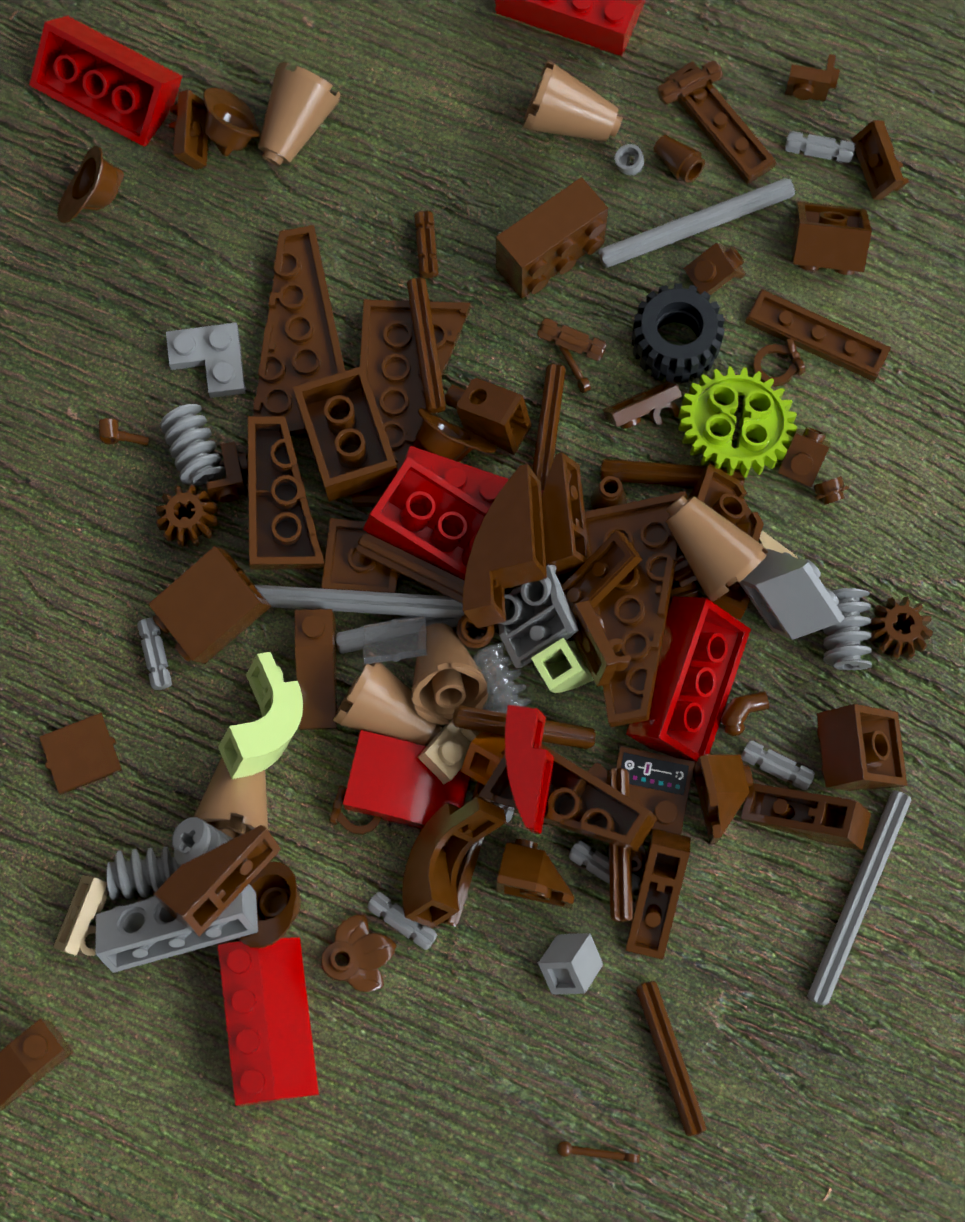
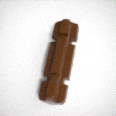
M712 60L702 65L701 70L697 67L674 78L673 83L667 81L659 85L657 92L660 100L668 105L678 100L679 95L683 98L706 87L708 81L712 84L723 78L721 65Z
M428 210L418 211L415 213L419 275L424 279L435 278L438 276L434 216Z
M544 318L541 321L537 332L539 338L549 342L553 339L556 345L578 354L585 352L586 357L595 361H600L604 355L607 345L605 341L593 337L591 340L589 339V334L564 324L561 327L557 326L558 322L550 318Z

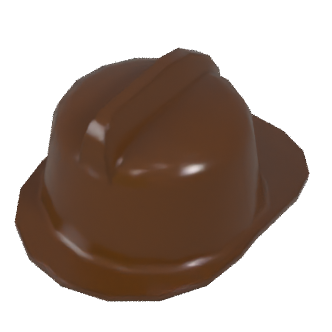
M216 87L207 88L204 91V101L208 110L204 132L216 143V147L223 156H228L233 150L241 151L247 146L252 137L260 136L261 132L257 127L252 111L240 98L224 89Z
M93 146L85 154L79 170L61 197L57 211L58 221L62 223L70 222L82 209L99 210L105 208L116 197L124 178V173L120 168L103 159L100 147Z
M420 408L418 410L423 421L413 441V447L460 462L473 449L495 453L497 448L487 439L449 423L437 414L429 413L427 409Z
M269 862L249 883L256 892L258 933L240 937V940L251 948H264L274 944L284 936L300 912L301 897L297 889L296 877L290 867L281 862Z

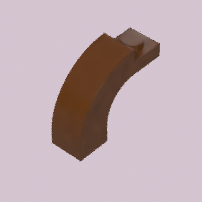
M476 797L461 808L446 803L428 820L411 849L405 867L402 886L405 918L434 928L460 911L456 889L460 864L465 854L477 841L506 823L504 809Z

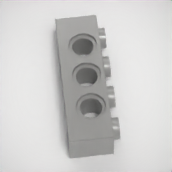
M248 884L200 937L174 918L155 896L141 902L117 906L112 910L96 914L95 954L112 973L258 933L256 892Z

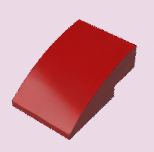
M361 730L343 806L345 810L382 817L385 821L423 829L428 820L446 803L459 808L464 806L470 777L462 773L460 769L451 781L443 784L418 758L426 746Z

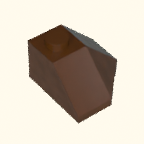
M709 463L688 499L695 496L759 542L764 523L758 512H751L744 499L747 492L741 481Z
M704 755L699 757L694 766L693 777L709 844H715L720 840L749 794V787L753 786L749 764L743 765L741 755Z
M515 839V844L506 842L497 878V893L572 909L574 895L546 852L537 849L538 844L533 841Z

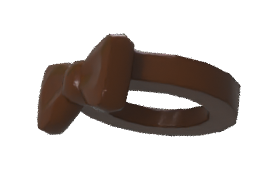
M788 338L784 345L772 344L760 349L755 355L753 370L754 375L758 371L761 372V382L765 383L772 378L774 379L772 387H777L789 382L795 373L797 375L805 373V365L796 350L793 339ZM770 353L788 355L791 358L792 364L784 375L771 377L765 374L761 368V360L764 356Z
M339 786L336 800L333 802L329 823L337 825L339 822L347 831L360 835L370 833L377 828L382 817L374 816L373 820L364 826H356L348 821L341 812L347 788Z

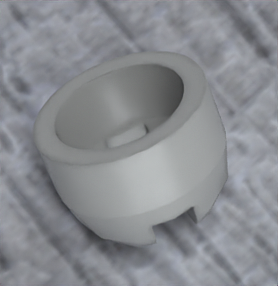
M628 144L618 149L615 154V162L619 171L624 175H636L644 166V157L638 146ZM630 156H635L634 164L629 166Z

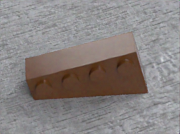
M248 416L250 570L324 569V559L317 539L285 416Z
M541 743V749H547L554 756L543 822L637 852L658 818L649 809ZM504 755L480 792L479 797L502 809L519 814L509 783Z

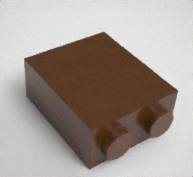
M217 546L209 550L148 604L155 613L153 620L157 626L167 634L170 632L176 639L177 643L174 646L178 653L188 662L192 660L202 664H206L271 607L228 551Z

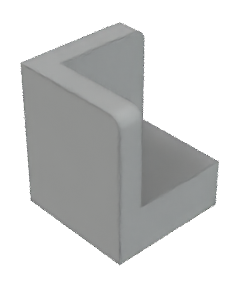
M579 933L557 935L538 964L551 994H585L602 968L603 962L591 934Z

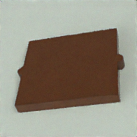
M102 713L39 737L48 761L45 767L51 770L60 795L123 771L114 747L116 740L110 736Z

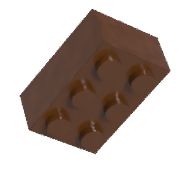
M582 177L496 236V269L521 299L529 293L536 294L540 292L553 276L558 273L561 275L565 274L573 268L577 259L586 253L591 255L602 247L605 240L608 207Z
M364 366L293 387L296 402L328 501L392 482L398 472L397 464Z

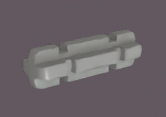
M795 131L788 133L785 144L787 152L799 154V151H804V155L830 160L833 156L837 157L836 161L846 163L852 160L855 147L853 142L841 140L840 143H835L836 139L808 134V137H803V133Z
M153 617L142 619L138 622L137 626L139 635L143 638L141 644L146 666L151 672L148 674L151 687L154 690L166 689L172 685L170 672L166 669L168 663L161 636H158L161 634L160 628L154 622Z
M749 741L746 744L741 755L743 761L753 766L757 763L760 765L759 769L785 782L789 779L793 781V786L801 790H807L811 785L815 775L813 770L803 765L799 768L795 766L797 762L771 749L765 751L763 750L764 746L754 741Z
M577 841L569 852V859L579 866L584 864L587 866L586 870L610 884L609 858L597 850L595 853L592 852V847L582 841ZM632 873V894L640 882L639 876Z
M377 892L371 898L367 905L370 912L377 917L383 916L384 922L408 939L412 937L414 939L413 942L422 949L427 950L431 947L437 938L436 931L428 926H422L420 923L405 918L404 909L396 903L394 905L391 904V899L381 892Z

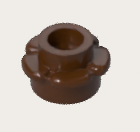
M842 476L816 484L814 488L817 496L814 499L822 498L824 505L844 499L843 491L848 490L849 485H844Z

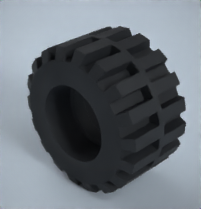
M674 283L673 289H669L667 285L659 287L658 294L652 291L647 295L646 302L641 301L637 314H635L631 346H634L633 354L635 359H641L640 367L644 371L650 368L653 378L658 380L659 376L662 375L666 377L665 381L673 383L674 378H679L680 383H687L691 375L696 380L702 376L704 369L706 371L711 369L714 359L716 360L718 357L725 328H723V314H718L720 306L716 301L709 302L710 294L706 291L702 294L697 293V287L690 285L689 289H683L682 283ZM668 323H682L695 332L697 339L687 345H674L665 341L660 336L658 329Z

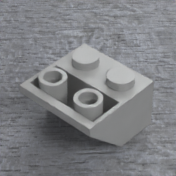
M767 548L768 553H766V557L739 582L771 631L791 640L836 625L845 619L837 606L839 604L838 598L830 589L824 587L819 579L821 576L819 569L808 559L801 560L787 552L780 553Z

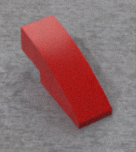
M508 705L505 724V758L509 783L516 807L525 827L535 834H541L554 763V756L547 749H541L546 716L537 708Z

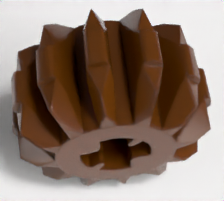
M191 484L186 493H183L181 487L176 485L174 490L176 495L172 497L169 494L163 493L162 499L166 505L156 506L155 511L161 517L156 521V525L159 530H165L163 536L167 541L170 542L176 539L178 546L183 548L188 539H191L193 545L198 547L200 544L198 537L203 535L205 538L211 539L212 533L208 527L218 526V519L213 515L218 511L215 502H209L210 495L205 490L197 493L196 486ZM184 513H186L189 516L193 514V517L190 519H188L185 516L181 518V516Z
M908 596L903 597L900 604L893 597L888 598L885 602V607L877 605L873 611L876 617L870 618L871 623L868 624V627L875 631L871 633L869 641H881V645L877 649L878 653L882 654L888 648L891 650L890 656L892 660H897L901 652L906 659H912L915 656V650L920 652L925 650L927 647L925 640L930 639L933 635V631L926 627L932 620L931 616H920L919 612L923 608L922 603L916 604L914 608L909 607L910 600ZM899 623V628L903 625L907 631L901 634L902 630L900 629L897 632L893 626Z

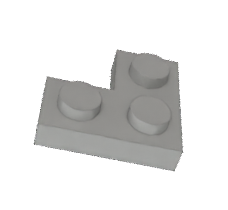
M237 322L166 332L171 370L206 366L210 398L246 394Z

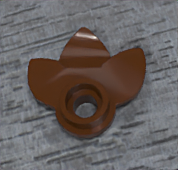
M355 915L346 919L337 927L334 943L327 946L322 953L321 967L324 973L333 980H346L357 991L373 992L384 987V980L378 968L384 966L392 958L396 950V944L385 935L369 934L366 915ZM335 955H344L348 961L347 966L341 967L337 965Z

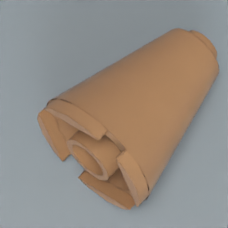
M547 60L540 74L543 76L542 80L536 85L522 128L599 141H607L609 135L615 137L622 122V117L617 115L619 108L555 63Z
M286 62L279 63L276 68L258 146L263 151L262 158L276 166H281L282 162L289 164L336 107L341 98L339 91L334 95L330 92L332 85L326 80L299 66L296 67L294 72L287 70L288 63Z
M682 495L666 509L670 516L665 522L705 595L711 602L729 591L725 586L726 584L729 587L736 581H742L766 557V553H768V550L761 543L695 496L687 500Z
M435 623L425 627L419 635L411 698L417 714L423 719L439 725H450L449 720L453 719V712L456 707L483 708L488 697L487 682L454 629L444 623Z
M370 655L362 666L364 670L361 675L356 676L346 693L333 721L358 731H367L423 746L429 744L443 727L439 724L428 722L419 716L412 702V690L378 659Z
M221 757L193 817L202 819L233 839L260 825H263L268 830L266 771L263 770L254 775L231 779L223 757Z

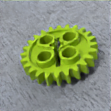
M728 367L725 376L718 369H714L711 379L703 374L699 385L692 383L689 394L684 395L681 404L683 406H681L678 417L681 418L678 429L685 432L682 440L683 444L694 443L690 455L702 453L703 457L700 463L702 466L712 461L717 469H721L722 466L727 467V473L731 476L735 469H740L744 478H747L750 468H753L758 475H761L764 465L773 469L777 459L783 461L797 430V426L793 424L797 413L789 411L793 403L792 400H781L785 389L780 388L775 391L771 389L774 379L771 378L765 383L761 382V372L759 371L753 378L748 377V371L745 367H743L740 375H735L732 367ZM740 395L743 397V407L739 418L740 431L737 436V448H733L731 444L736 425L735 413L738 407V396ZM716 401H722L727 405L718 404ZM752 407L760 408L762 411H756ZM712 432H719L724 437L716 436ZM748 438H754L759 443L751 442Z

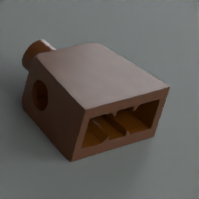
M479 378L472 379L466 389L453 384L446 393V405L457 409L465 429L515 455L532 427L523 395Z

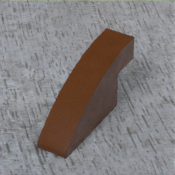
M528 464L520 465L498 493L485 515L473 543L463 587V612L477 628L506 622L505 588L547 579L541 482Z

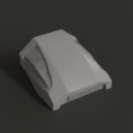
M555 565L546 566L547 579L522 584L519 588H514L510 594L504 595L506 622L498 624L499 636L515 668H522L533 662L531 657L562 638L565 640L569 639L578 631L577 621L569 608L566 596L555 574L557 569Z

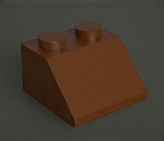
M797 201L792 244L793 264L808 271H817L820 267L830 268L836 273L843 275L864 272L872 234L867 209Z
M852 704L817 713V735L821 744L822 775L825 779L826 788L853 791L907 786L898 712Z

